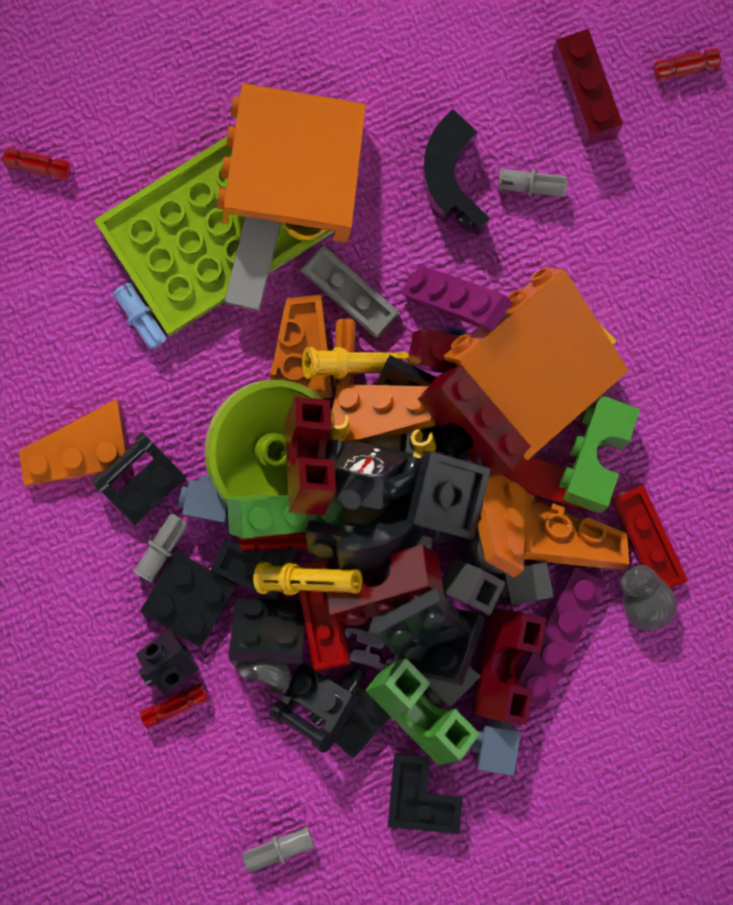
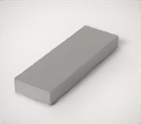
M245 217L225 304L260 312L281 222Z
M324 245L300 270L306 278L376 340L400 316L398 310Z

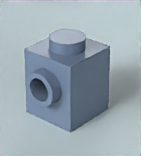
M200 475L199 481L189 479L188 487H182L179 497V507L183 508L182 514L188 517L228 524V505L216 492L209 476Z
M492 719L491 725L482 723V729L478 731L480 734L472 744V752L477 753L475 766L478 770L514 776L521 732L518 729L512 728L513 723Z

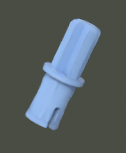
M132 283L125 284L126 290L123 286H120L114 291L113 297L128 316L127 323L130 326L134 325L148 348L155 349L166 341V336L152 317V309L149 306H145Z

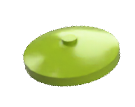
M263 380L242 387L222 403L213 416L207 431L205 463L213 487L226 504L227 497L257 494L268 496L288 495L285 418L294 396L323 399L308 387L292 381Z

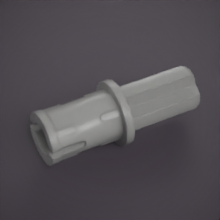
M500 168L498 190L529 193L528 196L532 197V193L562 197L566 194L568 179L566 176L535 173V169H532L531 172Z
M169 515L154 540L148 541L150 546L136 568L133 569V572L152 583L167 557L173 556L171 551L187 527L186 521L177 515Z
M305 826L303 829L280 838L275 835L273 836V841L247 850L242 856L246 869L249 872H254L279 861L284 864L289 857L315 849V844L308 826Z

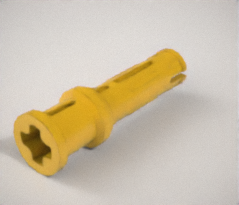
M306 347L302 358V368L307 379H313L316 375H333L335 379H341L346 377L347 373H381L389 355L402 361L408 360L409 355L407 352H347L342 347H335L332 351L316 350L314 347Z
M260 562L254 570L253 583L256 591L260 594H268L270 591H283L286 595H295L300 590L351 592L356 594L362 587V575L356 569H303L295 563H286L284 566H272L269 562Z

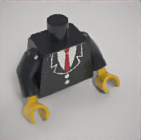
M331 413L332 431L330 435L332 439L327 441L325 460L334 461L336 494L334 497L341 501L348 509H357L359 506H365L379 510L386 508L395 499L412 493L423 450L435 452L436 444L432 433L429 434L427 441L421 443L422 433L420 429L412 433L411 442L415 450L413 456L409 452L347 440L344 443L342 439L346 438L350 433L349 417L346 414L345 422L340 426L334 425V413Z

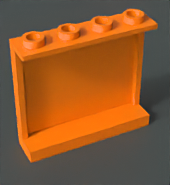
M242 83L240 97L233 96L230 117L237 118L236 127L229 126L226 147L232 148L231 157H224L221 178L228 179L227 188H219L217 209L223 210L222 223L227 224L228 214L333 230V241L347 243L352 228L366 104Z
M545 267L535 272L527 286L507 296L512 301V304L492 332L477 327L470 334L457 338L451 344L452 349L443 356L446 361L454 362L457 366L462 365L529 443L531 447L521 458L524 460L530 459L629 371L565 269Z

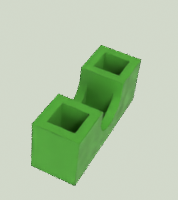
M601 395L593 405L591 404L585 409L581 423L585 424L586 428L583 437L577 435L572 446L570 455L575 456L572 469L566 467L559 487L565 490L561 500L600 514L608 508L619 474L604 468L599 463L597 448L608 445L623 450L630 442L640 412L639 408Z
M257 494L227 497L229 533L241 538L305 532L309 520L345 525V506L335 497L325 515L289 512L288 495L268 496Z
M406 658L386 664L365 691L438 765L461 761L480 733L456 709L443 710L427 699L424 691L430 685V682Z

